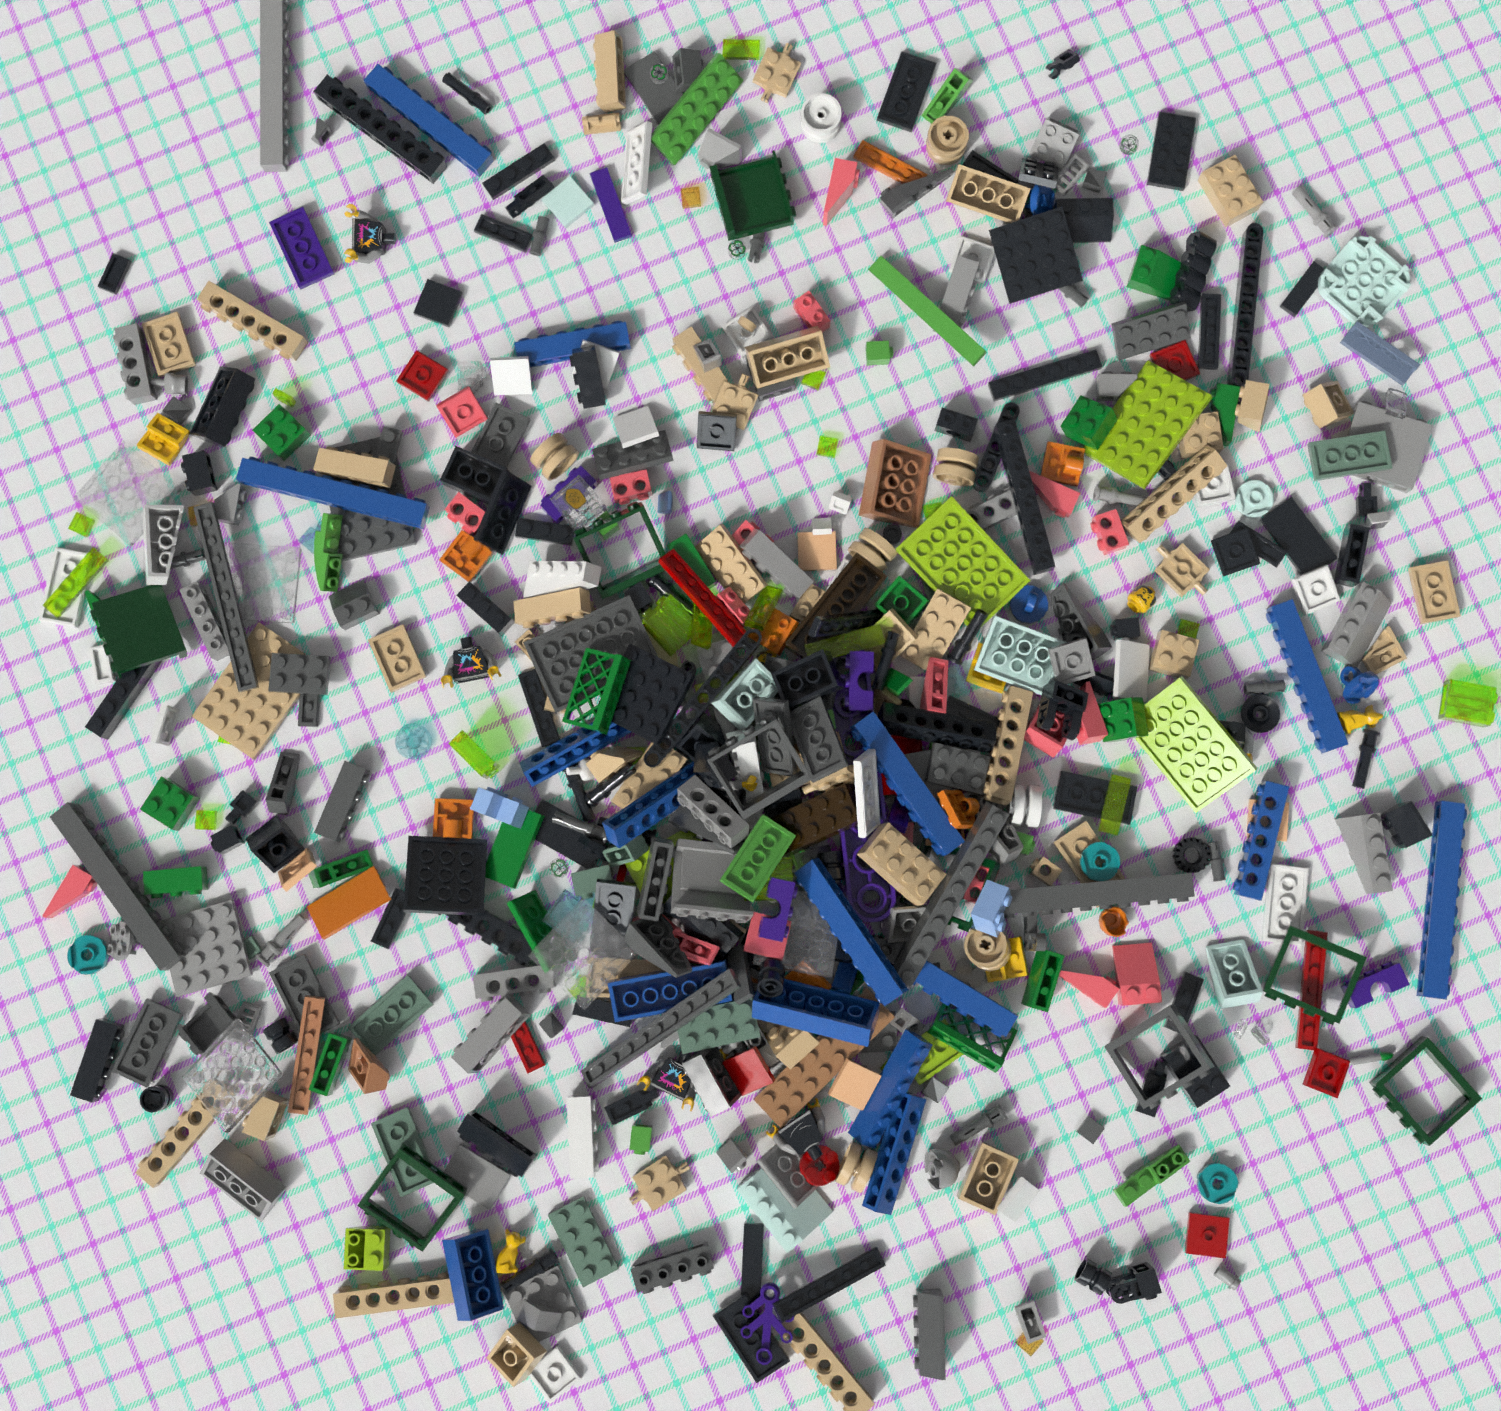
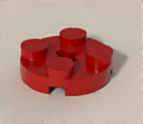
M818 1145L823 1155L813 1161L807 1151L800 1159V1172L807 1179L806 1181L813 1186H825L833 1182L839 1173L840 1163L837 1153L824 1145ZM819 1160L824 1164V1168L821 1171H818V1167L815 1166V1163H818Z

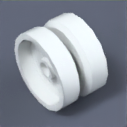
M818 93L808 97L802 104L800 113V125L803 134L809 140L817 143H824L834 139L839 133L842 118L841 106L837 99L825 93Z
M1015 783L1012 801L1007 804L1010 825L1019 827L1024 821L1026 827L1037 828L1039 826L1042 813V790L1040 785L1029 784L1025 790L1022 784Z

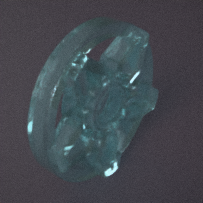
M411 723L403 726L398 731L395 745L403 757L416 760L424 757L429 752L432 746V737L424 726ZM410 727H419L415 730L414 734ZM405 730H408L410 735L407 736ZM420 730H422L421 735H420V736L417 735V733H418ZM425 732L428 736V742L421 739L424 737ZM403 733V736H404L406 739H402V740L399 741V738H400L401 734ZM406 742L405 746H399L401 743ZM422 742L425 743L427 747L421 746ZM408 748L409 756L403 753L401 749ZM418 748L425 750L422 754L417 756ZM411 749L415 750L413 756L411 754Z

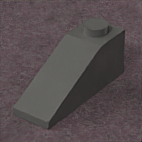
M280 752L266 797L269 812L288 815L294 796L300 754Z

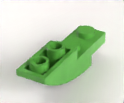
M323 513L321 531H315L314 563L320 591L338 592L343 555L338 553L343 517L340 514Z
M1178 1144L1127 1176L1126 1180L1115 1187L1113 1191L1122 1205L1127 1207L1155 1185L1161 1184L1191 1161Z

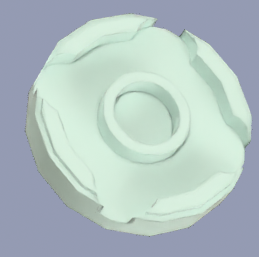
M1260 480L1244 482L1235 494V505L1238 511L1249 518H1259L1265 515L1274 503V494L1271 488Z

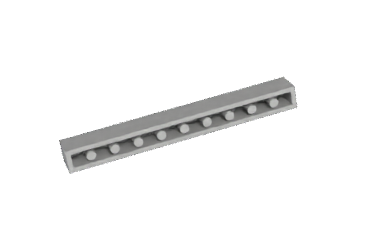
M260 0V165L265 172H287V165L290 164V156L287 153V147L290 146V139L287 135V129H290V121L287 117V111H290L289 100H287V94L290 93V86L287 82V76L290 75L289 65L287 64V58L290 57L289 48L287 47V41L290 39L289 30L287 29V23L290 22L287 6L290 4L289 0Z

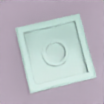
M571 176L567 177L541 199L565 228L594 206L592 200Z

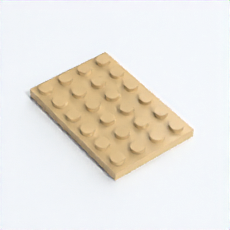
M260 622L247 638L259 688L238 692L230 662L192 715L194 719L254 760L300 697V694L268 691L272 653L306 655Z

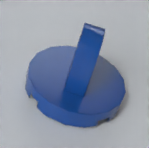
M1035 184L1029 192L1031 196L1030 202L1028 204L1025 203L1024 206L1026 209H1031L1033 216L1052 210L1055 203L1054 190Z
M1026 585L1010 600L1009 607L1016 620L1032 624L1045 616L1048 610V599L1040 588Z
M1352 666L1345 667L1341 671L1340 678L1346 686L1342 695L1350 704L1361 702L1359 699L1363 697L1365 699L1368 698L1379 685V677L1372 671L1362 673L1357 667ZM1352 671L1353 679L1350 681L1348 675Z

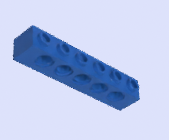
M613 722L610 724L607 735L594 730L580 728L519 763L530 785L534 787L628 735L631 731Z
M694 762L602 822L607 840L616 847L621 848L674 812L681 805L677 799V788L695 775L693 773Z
M1262 781L1257 786L1256 795H1258V801L1253 804L1251 814H1254L1253 822H1249L1247 827V833H1250L1247 841H1244L1242 852H1244L1243 860H1240L1238 864L1239 876L1233 884L1235 895L1262 901L1289 786L1270 781ZM1267 797H1270L1273 801V805L1270 808L1265 804ZM1263 816H1266L1269 820L1266 827L1262 826L1260 822ZM1258 835H1262L1264 838V842L1260 846L1256 843ZM1253 854H1257L1259 857V862L1256 865L1251 861ZM1249 873H1252L1255 877L1251 884L1247 881Z
M907 1092L903 1097L900 1106L884 1132L862 1203L863 1207L877 1213L892 1214L927 1099Z

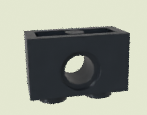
M941 408L934 431L971 442L978 418Z

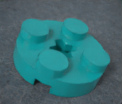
M1092 843L1082 851L1080 867L1088 879L1098 882L1107 881L1117 873L1120 867V856L1117 850L1107 843ZM1098 856L1105 860L1101 868L1095 864Z
M93 935L78 937L67 952L69 965L78 973L84 975L95 974L105 968L109 958L105 941ZM87 949H89L90 952H92L93 954L90 960H88L87 957H84V954L87 953Z
M1210 1163L1198 1172L1197 1188L1201 1196L1209 1202L1224 1204L1235 1196L1236 1188L1238 1189V1179L1234 1171L1226 1165ZM1215 1178L1222 1180L1219 1189L1212 1185Z

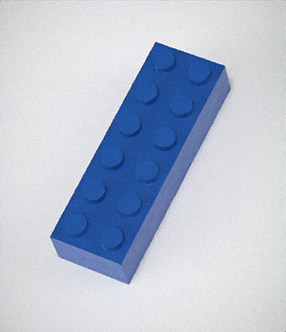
M727 958L714 960L711 965L692 964V972L677 978L664 970L611 979L608 982L615 1022L667 1012L728 970ZM733 993L718 1003L733 1001Z
M784 979L783 992L777 997L763 996L757 990L753 999L752 1018L868 1047L878 1021L880 1003Z

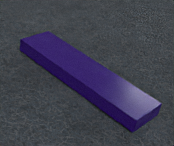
M608 168L589 173L614 243L632 237Z

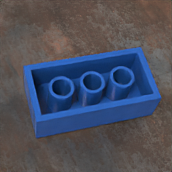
M475 1229L442 1240L457 1320L472 1321L503 1310L504 1306L489 1230Z

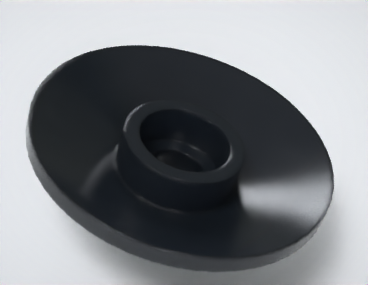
M1263 694L1253 695L1243 703L1241 718L1249 730L1256 733H1265L1272 730L1278 724L1280 709L1271 697ZM1257 711L1261 712V718L1256 717Z

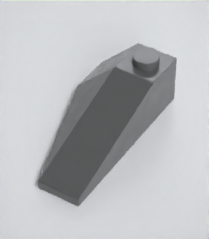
M954 170L942 171L895 186L892 189L888 187L880 193L879 202L890 218L893 219L954 174Z
M1065 583L1061 584L1050 594L1054 614L1058 618L1060 625L1058 629L1059 635H1062L1063 641L1071 642L1087 638L1092 660L1099 658L1112 648L1104 631Z
M680 805L668 819V822L685 833L689 830L697 834L696 838L700 840L713 841V846L733 855L738 853L744 843L742 840L732 849L727 844L724 845L720 842L718 836L713 831L710 832L700 819H696L686 806Z
M659 915L658 921L639 919L629 923L624 941L636 954L676 978L692 972V967L685 953L679 947L680 942L678 938H675L673 935L672 925L662 915Z

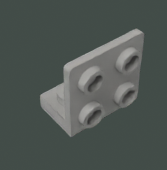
M1047 117L1034 142L1030 155L1045 162L1055 163V166L1063 169L1081 132Z

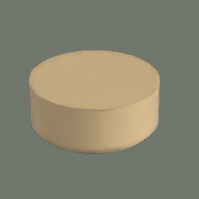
M741 316L737 321L740 326L749 332H753L757 327L744 316Z

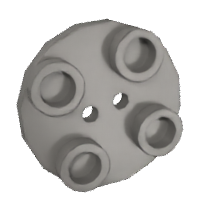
M125 922L113 924L110 928L111 938L110 944L107 947V954L117 961L125 960L129 954L136 955L137 951L131 950L134 934Z

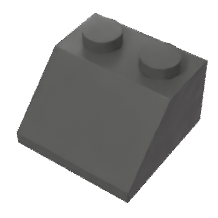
M364 580L329 596L333 613L339 626L344 630L380 614Z

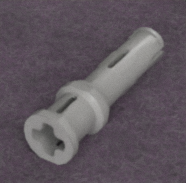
M1301 186L1292 192V195L1313 218V224L1318 226L1324 233L1323 236L1325 238L1329 237L1339 228L1337 224L1335 225L1330 220L1329 214L1323 212Z
M1099 484L1095 486L1093 501L1101 500L1109 502V504H1115L1116 502L1138 506L1147 498L1146 496L1120 492L1115 487H1112V489L1101 487Z
M297 913L273 941H268L267 946L260 954L257 953L255 957L266 967H269L273 958L277 954L280 955L282 953L284 945L307 921Z

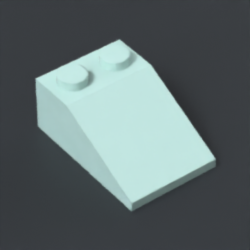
M755 658L720 692L712 704L738 730L747 728L755 719L752 698L756 696L773 698L778 690L771 672Z
M1244 939L1206 946L1214 991L1220 1008L1224 1009L1259 1002L1263 990Z

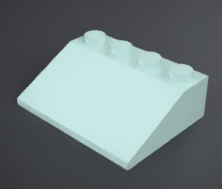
M994 615L974 670L1042 695L1043 686L1052 682L1055 678L1048 648L1067 642Z
M761 1167L737 1186V1191L787 1253L803 1241L833 1212L817 1190L794 1209Z

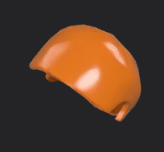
M1111 906V909H1104L1101 912L1098 920L1099 926L1106 935L1120 937L1126 933L1125 929L1129 921L1121 908Z

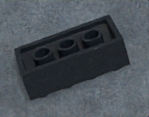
M220 366L190 431V435L216 446L225 447L231 440L233 428L239 422L238 417L247 404V397L253 391L256 379L237 368Z
M672 895L664 905L662 914L686 935L720 948L714 958L715 960L723 959L744 934L729 920L718 921L714 917L699 919L694 915L679 917L675 913H671Z
M475 1110L467 1113L457 1130L462 1140L467 1143L470 1141L476 1145L475 1148L482 1154L488 1153L492 1156L491 1160L499 1166L505 1165L509 1168L508 1172L515 1177L520 1176L522 1178L537 1157V1154Z

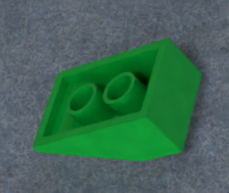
M1141 245L1136 254L1126 287L1170 301V292L1175 286V276L1181 268V262L1160 250Z

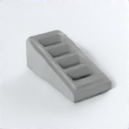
M1075 153L1059 172L1056 189L1063 195H1066L1088 171L1090 165ZM1075 163L1082 168L1080 171L1073 166ZM1071 168L1077 175L1073 176L1068 170ZM1066 174L1072 181L1069 182L1063 176ZM1058 181H1063L1067 185V187L1064 188L1058 183Z
M243 1001L237 1015V1019L241 1023L230 1033L228 1040L242 1045H250L262 1007ZM249 1009L255 1011V1014L252 1015L246 1013L245 1010ZM243 1016L252 1019V1021L248 1022L242 1020ZM240 1025H245L249 1028L248 1030H245L240 1028ZM238 1032L245 1034V1038L237 1036Z

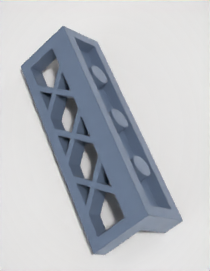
M1358 321L1348 330L1340 344L1402 386L1421 365Z

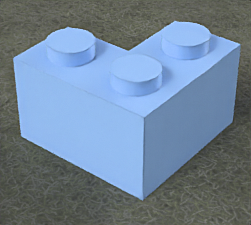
M487 786L486 790L478 787L470 809L521 829L529 807L523 805V800L512 797V800L507 798L508 794Z
M990 880L986 881L971 912L976 930L994 937H998L999 933L1004 931L1006 921L1003 912L1006 907L1010 906L1012 901L1009 887Z

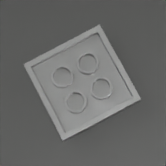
M559 1264L546 1270L544 1274L539 1273L508 1294H506L505 1290L503 1291L517 1324L520 1322L538 1342L583 1321ZM525 1299L562 1312L555 1333L535 1331L518 1320Z

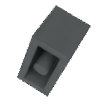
M680 48L672 56L675 87L677 92H686L702 72L703 60L700 50Z

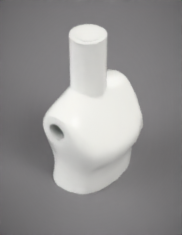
M584 758L578 762L577 767H568L566 769L567 775L580 774L583 781L594 779V775L586 765L591 759Z

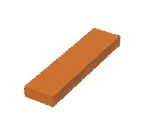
M864 140L861 141L853 155L854 159L901 184L928 176V174Z

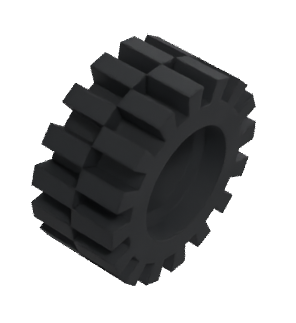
M1194 837L1181 840L1175 845L1176 848L1173 849L1174 855L1172 857L1175 859L1174 864L1178 866V869L1186 873H1196L1204 870L1205 866L1209 864L1208 860L1211 859V855H1209L1210 849L1206 847L1208 845L1203 843V840ZM1188 848L1196 849L1199 854L1198 860L1194 863L1188 862L1184 857V853Z

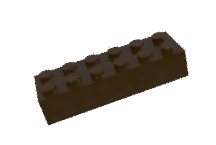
M856 552L785 642V647L800 659L822 649L829 651L843 634L811 637L808 633L815 617L862 611L886 581L887 575Z
M844 783L770 818L796 835L781 860L858 825L854 784Z

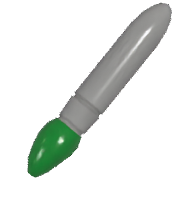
M1381 1052L1351 1057L1347 1060L1350 1061L1349 1065H1357L1380 1060L1386 1061L1391 1059L1394 1054L1391 1052Z

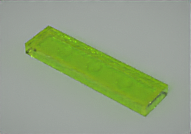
M93 547L42 606L54 616L60 618L107 564L109 559Z
M880 624L806 644L804 647L807 656L825 649L831 652L833 658L849 654L850 651H861L885 644Z

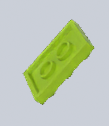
M945 1018L941 1020L942 1023L949 1024ZM925 1031L920 1036L931 1043L932 1047L919 1072L916 1074L915 1080L921 1085L964 1054Z

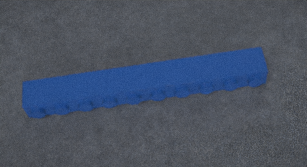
M249 457V459L242 458L236 477V480L241 484L420 529L425 527L430 507L423 499L414 498V500L407 499L406 495L399 493L391 495L383 489L371 490V487L359 484L358 487L352 485V482L341 479L338 482L334 481V478L331 476L322 475V477L315 476L314 472L304 470V473L298 472L296 468L286 466L285 468L278 467L279 464L268 461L267 464L262 463L260 459L255 457Z
M1435 802L1416 996L1447 1000V996L1450 994L1448 981L1449 976L1452 974L1450 960L1454 954V946L1452 945V939L1456 933L1454 918L1458 913L1456 898H1458L1460 892L1458 878L1461 876V867L1459 865L1460 859L1463 857L1461 844L1465 837L1463 823L1467 817L1464 803Z

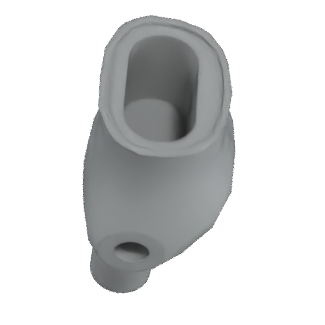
M167 372L164 379L151 378V385L163 386L166 394L187 395L188 376Z

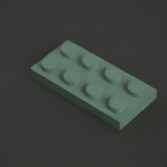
M1385 431L1320 440L1307 444L1314 481L1378 472L1393 468Z
M407 975L354 1021L348 1029L376 1056L434 1004L415 981Z
M752 997L740 1005L735 1003V1001L715 1005L677 1030L682 1054L759 1038L760 1032L757 1019L752 1018Z
M409 1107L371 1123L387 1163L402 1143L431 1162ZM400 1158L390 1170L400 1197L433 1183Z
M584 1196L548 1214L583 1288L619 1269Z

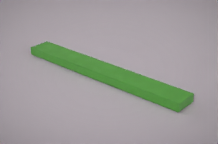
M880 256L868 269L973 367L987 353L885 258Z

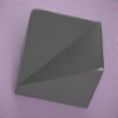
M317 118L316 133L311 139L322 147L331 136L332 130L327 123Z
M1088 169L1082 188L1100 193L1107 172Z
M173 396L162 411L182 425L192 412V409Z
M553 1013L549 1014L539 1023L551 1039L564 1029Z
M932 1076L921 1093L939 1103L949 1087Z

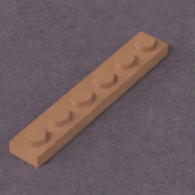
M306 995L304 999L288 1113L304 1115L309 1113L312 1093L309 1087L315 1073L326 1000L324 997Z

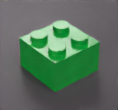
M1080 395L1060 427L1067 438L1098 450L1118 418L1111 407Z
M280 404L252 430L283 461L311 436Z
M899 575L874 605L884 614L893 608L905 623L910 626L929 604L930 600Z
M1130 697L1098 704L1108 732L1103 742H1118L1149 736L1143 697Z
M161 776L140 810L168 828L180 831L200 798L171 779Z

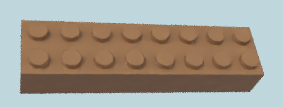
M868 987L857 996L877 1001L875 994ZM881 1003L878 1021L871 1040L895 1018V1015L887 1006ZM817 1035L816 1038L819 1044L791 1070L786 1066L774 1077L776 1080L772 1084L765 1086L753 1100L782 1128L839 1073L846 1058L852 1060L865 1046Z

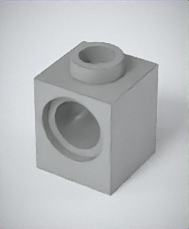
M902 1007L890 1022L891 1025L902 1033L906 1029L920 1034L925 1027L922 1022Z

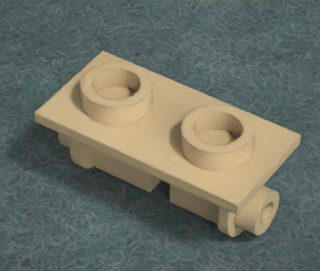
M619 113L582 117L584 135L621 131Z

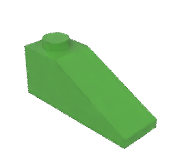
M954 68L921 116L931 124L937 118L946 116L964 95L973 79L962 70Z

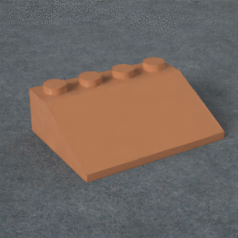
M886 439L872 442L859 516L876 521L918 528L932 454Z

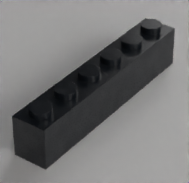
M163 660L121 673L122 678H118L85 728L100 738L108 740Z

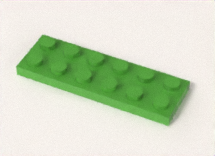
M721 53L715 54L651 135L653 145L672 165L677 164L743 82V79Z

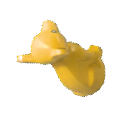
M1373 705L1367 706L1364 713L1356 710L1339 711L1337 713L1343 731L1347 735L1351 734L1353 729L1362 728L1366 724L1370 728L1376 727L1379 719L1383 718V714L1373 710Z
M505 1229L507 1245L501 1250L496 1259V1271L502 1274L517 1273L518 1268L515 1265L518 1255L517 1247L525 1243L526 1237L521 1236L518 1232H509L508 1229Z

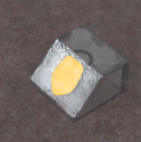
M580 475L550 498L551 502L574 530L582 526L586 528L608 510L601 498Z

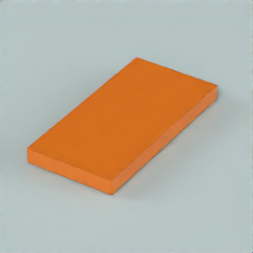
M373 866L306 907L321 938L325 940L392 898L376 867Z

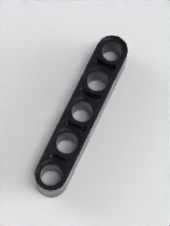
M1013 402L1005 404L997 423L1012 419L1017 421L1020 412L1019 406ZM1012 410L1015 415L1008 416L1005 411ZM994 431L975 476L973 487L978 492L988 490L1001 460L1000 451L993 450L991 446L997 444ZM991 461L994 467L987 468L984 462ZM984 478L987 481V485L982 486L977 480Z

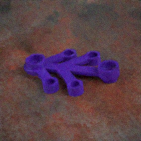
M772 1282L764 1284L760 1290L761 1296L751 1304L745 1305L742 1310L743 1315L750 1318L754 1315L755 1310L765 1303V1311L749 1325H744L740 1332L743 1338H750L753 1332L763 1324L762 1345L756 1354L757 1361L762 1365L769 1364L773 1358V1352L770 1349L771 1326L779 1333L782 1342L789 1343L793 1339L792 1331L786 1329L773 1313L772 1303L780 1299V1288ZM768 1289H772L774 1291L773 1296H769L767 1294ZM751 1308L752 1314H747L745 1309ZM794 1317L786 1320L785 1322H792L794 1320ZM745 1328L750 1330L749 1335L744 1334L743 1330ZM789 1333L791 1338L786 1340L783 1334ZM766 1351L769 1357L763 1358L761 1353Z

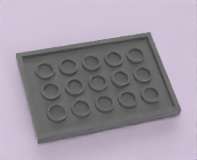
M380 437L334 448L340 452L350 450L355 452L356 455L367 453L374 458ZM398 456L395 459L394 465L396 467L390 488L347 480L352 482L354 486L359 487V484L371 487V490L383 489L391 495H396V493L406 495ZM333 477L334 481H341V478ZM329 506L332 514L343 515L338 546L339 553L343 554L342 562L417 544L412 526Z
M630 595L592 611L590 614L584 615L583 618L574 619L523 642L555 713L567 708L586 648L623 656L630 643L658 657ZM595 654L590 655L588 661L590 665L598 661ZM610 658L603 662L606 670L612 666L614 659ZM600 665L592 670L595 677L603 672ZM588 672L583 676L584 684L592 679L590 673ZM605 676L597 681L600 688L606 685L607 679ZM595 684L586 688L589 695L597 691ZM584 692L578 693L576 698L578 702L586 698Z

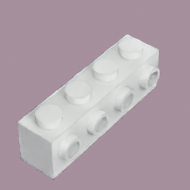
M592 1095L567 1097L570 1179L594 1178L596 1172H599V1160H595V1152H598V1140H594V1132H597V1120H593V1112L596 1111V1099L592 1100Z

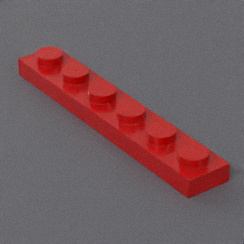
M674 549L662 556L658 561L659 564L734 647L746 633V630Z
M1306 930L1307 933L1327 940L1328 932ZM1305 941L1300 1001L1321 1009L1326 950ZM1299 1007L1295 1048L1314 1050L1315 1047H1318L1320 1016L1317 1014L1314 1017L1302 1013L1304 1009Z

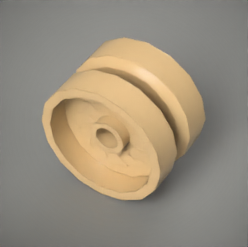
M942 116L930 125L926 139V151L934 162L941 165H952L964 156L969 140V131L966 124L957 117Z
M559 432L547 438L530 458V462L536 468H542V475L548 481H552L566 472L579 456L577 449L573 445H567L568 440Z
M957 448L938 449L936 461L939 464L934 467L933 478L950 485L972 486L976 475L972 470L977 468L979 457L972 452Z
M864 528L858 536L860 542L854 541L848 548V552L852 557L857 552L880 571L884 572L887 568L885 562H892L897 555V551L878 533L869 528Z
M970 930L965 937V953L969 960L981 970H999L1010 959L1011 944L1003 932H1000L998 937H994L979 930Z
M851 1141L841 1161L835 1182L845 1186L853 1176L851 1189L862 1193L872 1175L878 1152L868 1148L860 1158L862 1146Z

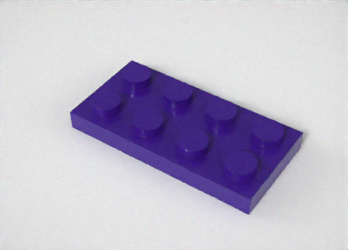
M304 207L269 222L300 290L334 275Z

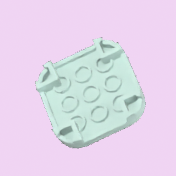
M1360 236L1350 240L1323 270L1318 279L1317 288L1320 295L1351 323L1355 324L1358 321L1368 328L1382 320L1400 297L1409 289L1411 284L1408 271L1410 269L1406 264L1401 266L1375 243L1376 239L1372 236Z

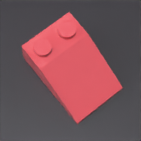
M835 158L824 208V226L828 225L850 198L853 188H857L860 170L857 169V162Z
M1039 703L1027 723L1024 740L1054 758L1067 740L1061 734L1064 713L1056 711L1054 724L1050 730L1046 731L1037 727Z
M1152 943L1112 946L1116 987L1119 988L1117 992L1118 1005L1161 1003L1160 980Z

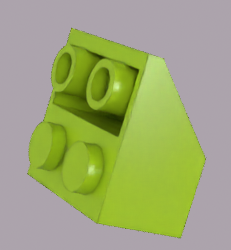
M373 1225L346 1228L343 1269L384 1271L388 1268L391 1229L387 1226Z

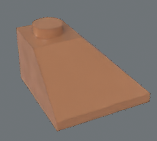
M354 1038L348 1066L349 1072L364 1094L386 1090L387 1082L390 1079L389 1071L385 1069L381 1061L358 1038Z

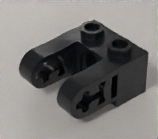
M1057 680L1044 685L1037 727L1046 731L1050 730L1054 724L1056 711L1064 713L1062 737L1073 741L1078 736L1082 713L1086 710L1089 693Z
M1148 1262L1128 1267L1129 1273L1112 1277L1105 1290L1111 1299L1118 1304L1143 1298L1151 1300L1156 1298L1157 1294L1162 1293L1155 1269Z

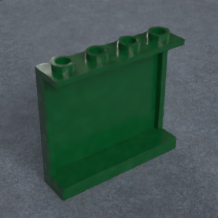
M775 150L772 151V157L722 170H718L717 165L709 166L728 241L794 225L793 217H796L794 205L790 206L789 201L792 200L790 190L785 188V184H787L785 173H781V158L776 156Z
M162 585L145 586L92 603L93 610H90L94 622L98 621L99 627L96 629L99 638H104L106 644L103 645L106 656H111L112 661L109 664L112 673L117 672L118 678H122L121 673L179 655L180 659L187 657L186 647Z

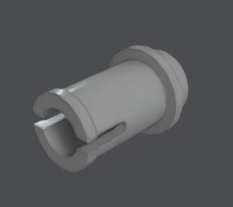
M1222 1265L1214 1272V1276L1227 1284L1229 1289L1236 1290L1241 1283V1280L1238 1279L1239 1276H1234Z

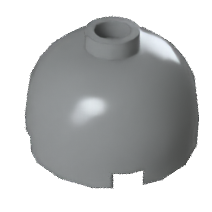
M946 1149L929 1150L930 1152H926L924 1169L925 1173L929 1171L931 1179L927 1180L934 1190L952 1186L957 1180L960 1171L959 1161Z

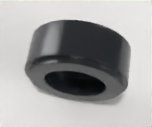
M888 525L884 528L882 536L893 545L900 541L902 531L897 525Z

